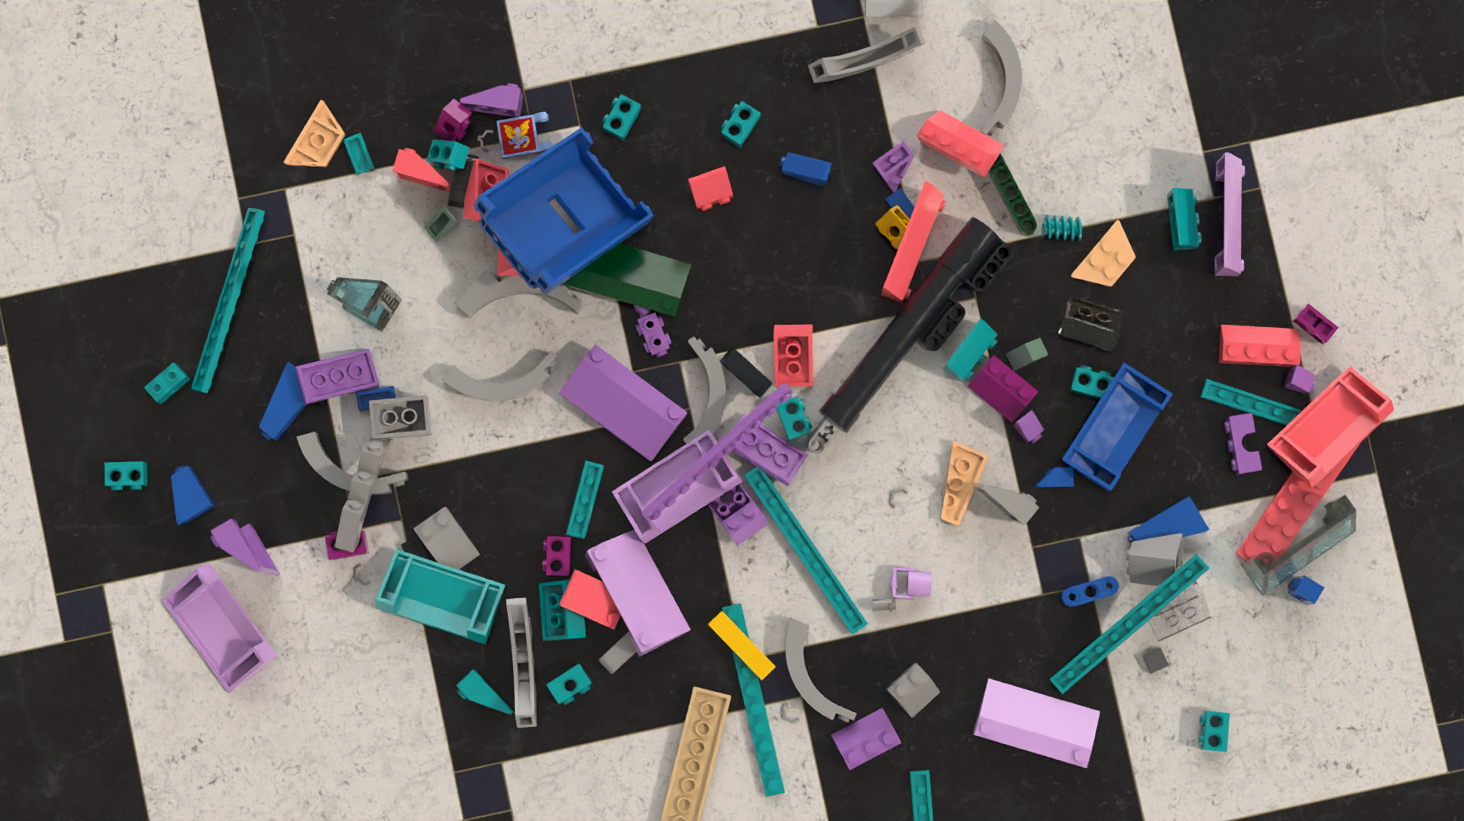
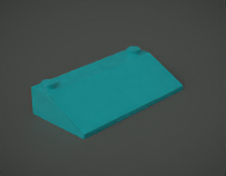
M396 549L375 599L376 609L486 644L505 585Z

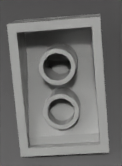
M427 395L369 401L372 439L432 435L429 398Z
M976 482L972 485L1016 523L1025 525L1039 509L1035 504L1036 500L1029 494L1026 495L1023 492L1020 494Z
M447 507L442 508L414 528L424 545L440 564L459 570L480 555Z

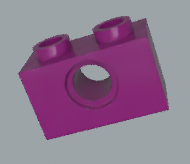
M453 99L443 108L434 132L446 141H460L466 133L464 130L471 122L469 118L472 112Z

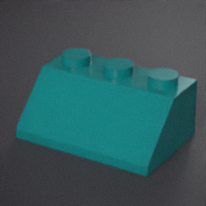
M1172 188L1167 194L1173 251L1196 249L1202 241L1201 233L1197 231V224H1199V214L1195 213L1197 196L1193 194V189Z
M980 319L947 362L944 369L961 382L964 378L969 380L975 372L972 368L976 363L978 365L981 364L986 357L983 353L987 348L990 350L997 342L995 337L998 334L984 320Z
M570 580L539 583L543 641L586 638L584 616L559 605Z

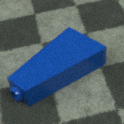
M290 362L284 368L259 425V428L263 430L261 434L269 441L271 438L277 441L306 406L295 366Z
M1189 496L1129 531V537L1127 538L1132 545L1133 541L1178 533L1182 534L1183 538L1203 533L1210 529Z

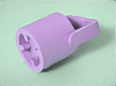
M897 567L893 569V575L890 577V589H892V597L894 599L913 600L914 597L931 596V572H915L914 568ZM897 572H908L907 595H896V590L898 589Z

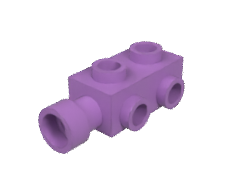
M634 305L636 313L640 315V319H638L639 324L635 326L639 336L644 335L646 342L643 345L646 353L651 352V355H656L657 358L668 354L666 350L670 349L669 344L672 343L668 333H663L661 327L664 326L661 316H656V313L651 314L649 309ZM647 322H653L654 326L648 328L646 326ZM655 339H659L661 341V344L659 346L654 345L653 342Z

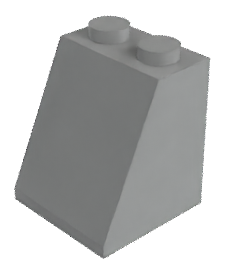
M1178 533L1133 541L1131 548L1126 551V561H1129L1127 575H1130V583L1159 586L1183 566L1182 534Z
M917 663L909 667L886 689L911 718L940 693L931 678Z

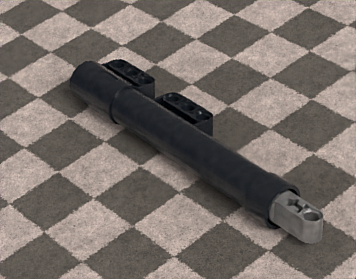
M975 217L969 219L936 261L937 264L836 393H832L821 407L819 413L823 418L805 440L807 451L819 454L824 451L839 430L847 433L861 416V411L915 343L927 351H937L941 348L965 316V308L952 298L961 284H965L973 291L986 290L1012 257L1011 247L1000 239L990 227ZM1000 248L1005 250L1003 258H1000L998 255ZM988 263H992L993 265V271L991 273H989L986 269ZM978 277L982 281L979 288L975 286V280ZM954 307L958 309V315L955 318L951 315ZM944 322L947 328L946 331L942 333L939 327L940 324ZM933 337L935 340V344L933 347L930 348L928 346V340L929 338ZM825 426L830 430L829 433H825ZM813 440L819 442V446L815 450L811 448Z

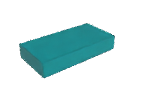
M361 133L343 139L356 175L375 169Z

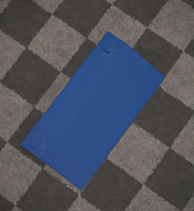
M1123 363L1062 460L1091 482L1110 492L1160 411L1164 409L1173 394Z

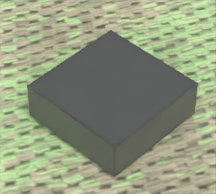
M1161 648L1143 656L1151 674L1169 666Z

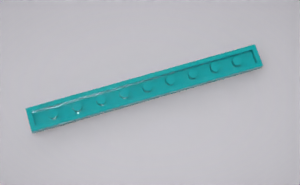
M248 208L191 387L193 390L208 394V390L211 387L214 371L217 368L220 352L223 349V343L229 331V324L241 292L240 289L246 277V270L252 258V251L258 239V232L263 223L265 211L260 209Z
M758 467L744 475L745 479L850 633L853 635L868 625L766 473Z
M1195 554L1050 678L1051 682L1062 694L1209 570L1210 567L1198 554Z
M741 603L723 607L722 609L726 616L749 638ZM732 650L766 797L785 793L759 678Z

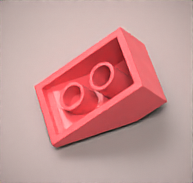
M409 148L399 149L392 170L397 178L452 193L449 183L416 154L415 150Z
M474 159L464 199V218L476 222L481 220L480 213L475 211L474 202L479 195L508 177V168Z
M725 166L688 179L689 189L697 210L705 211L711 209L713 204L719 203L722 205L730 202V198H733Z
M774 325L775 387H780L784 382L789 387L813 386V325Z
M574 570L559 605L615 630L621 615L604 583L578 570Z

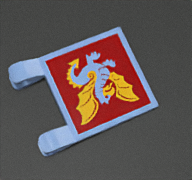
M540 112L533 115L497 121L502 158L545 152L553 147L549 141L538 143L535 122L548 121V114Z

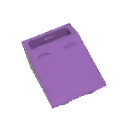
M741 484L708 503L710 509L737 546L769 524Z

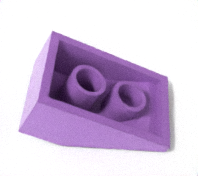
M508 83L506 86L501 85L461 98L460 103L469 111L520 117L523 94L518 85Z

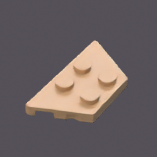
M320 100L284 161L286 165L327 167L345 137V133L324 101Z
M1117 220L1072 273L1071 278L1111 287L1136 258L1120 221Z

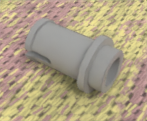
M889 597V599H872V610H890L892 612V610H896V600L892 597Z

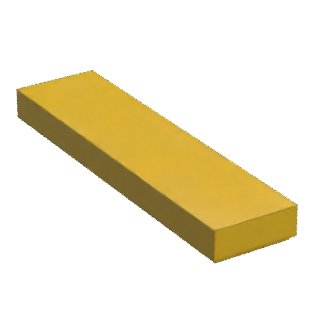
M723 611L708 624L761 680L776 667Z

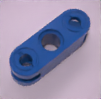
M1107 576L1076 585L1062 592L1061 601L1065 606L1074 607L1108 597L1118 591L1119 583L1114 577ZM1106 583L1111 585L1109 590L1106 588ZM1088 586H1091L1095 591L1092 597H1088L1085 594V589ZM1069 594H1073V601L1069 599Z

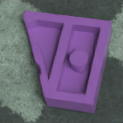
M902 141L872 163L892 193L898 189L914 155L905 142Z

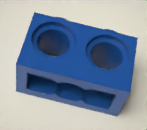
M1303 575L1290 581L1288 594L1306 605H1313L1325 587Z

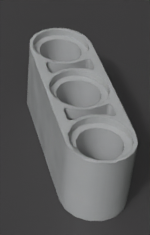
M630 631L598 660L611 675L636 653L631 642L632 635Z

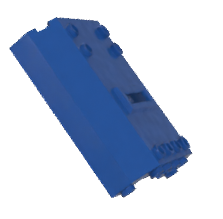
M582 127L479 195L473 204L475 211L480 213L481 220H479L481 228L529 287L533 289L538 287L546 295L647 225L654 216L651 209L642 201L635 207L633 201L627 198L622 192V188L610 177L609 172L600 165L597 157L591 154L589 148L593 141L590 134L585 132ZM555 199L580 231L574 234L549 202Z

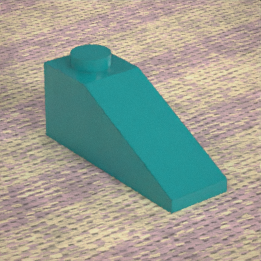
M472 670L456 685L459 688L458 694L464 700L468 698L471 701L509 715L514 713L476 670Z

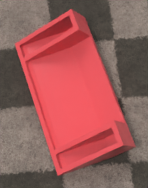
M926 180L881 292V296L902 303L903 299L907 300L911 289L908 287L938 211L942 212L946 201H943L944 194Z
M1349 366L1267 445L1299 479L1312 489L1394 411L1392 400Z

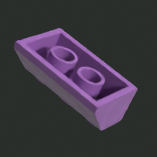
M883 708L831 734L849 770L901 743Z

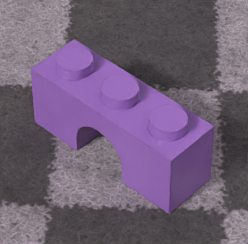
M1252 413L1226 418L1227 422H1224L1225 432L1229 433L1230 438L1227 444L1229 452H1232L1233 460H1231L1232 470L1236 472V475L1261 471L1259 451L1248 452L1242 446V438L1246 434L1255 432Z

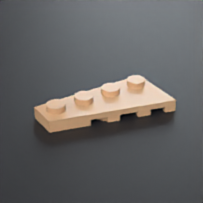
M953 441L941 519L959 526L975 489L972 485L974 482H978L989 456L956 441Z

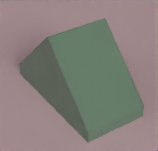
M444 205L424 228L437 242L458 226L459 223Z
M1041 338L1021 345L1005 355L1013 371H1016L1048 356V353Z

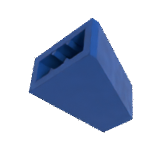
M788 152L786 157H782L779 167L782 168V174L825 188L832 163Z
M182 465L175 469V474L171 476L176 521L179 526H184L215 506L190 466L185 467Z

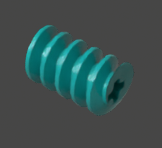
M1046 215L1042 223V238L1045 233H1047L1048 239H1051L1053 234H1055L1056 239H1059L1060 234H1062L1064 240L1070 235L1073 241L1077 235L1079 241H1081L1082 223L1080 217H1076L1075 221H1073V218L1069 216L1066 221L1065 216H1061L1058 221L1057 215H1054L1052 220L1049 215Z

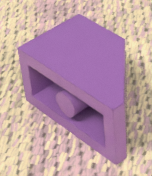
M1296 365L1289 370L1284 388L1306 395L1314 390L1316 380H1314L1315 374Z
M1032 410L1013 425L1026 443L1029 441L1036 442L1042 437L1040 433L1044 431Z

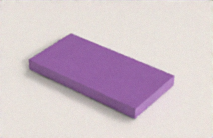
M369 349L295 367L305 405L380 385Z
M744 413L736 426L748 415ZM762 424L757 429H752L748 433V437L744 441L738 442L732 450L787 487L808 456V454Z

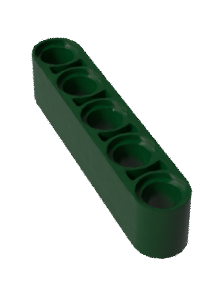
M1000 153L997 157V162L992 165L988 173L1018 231L1023 236H1030L1035 232L1037 222ZM996 173H1005L1006 179L999 180ZM1005 190H1014L1015 196L1008 197L1005 194ZM1020 205L1023 207L1024 212L1017 214L1014 211V207ZM1023 223H1031L1032 230L1026 231L1023 228Z

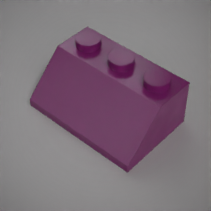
M994 355L968 385V388L1011 423L1038 393L1036 389Z

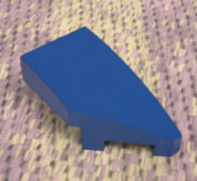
M1055 467L1047 470L1045 476L1035 484V487H1074V468Z

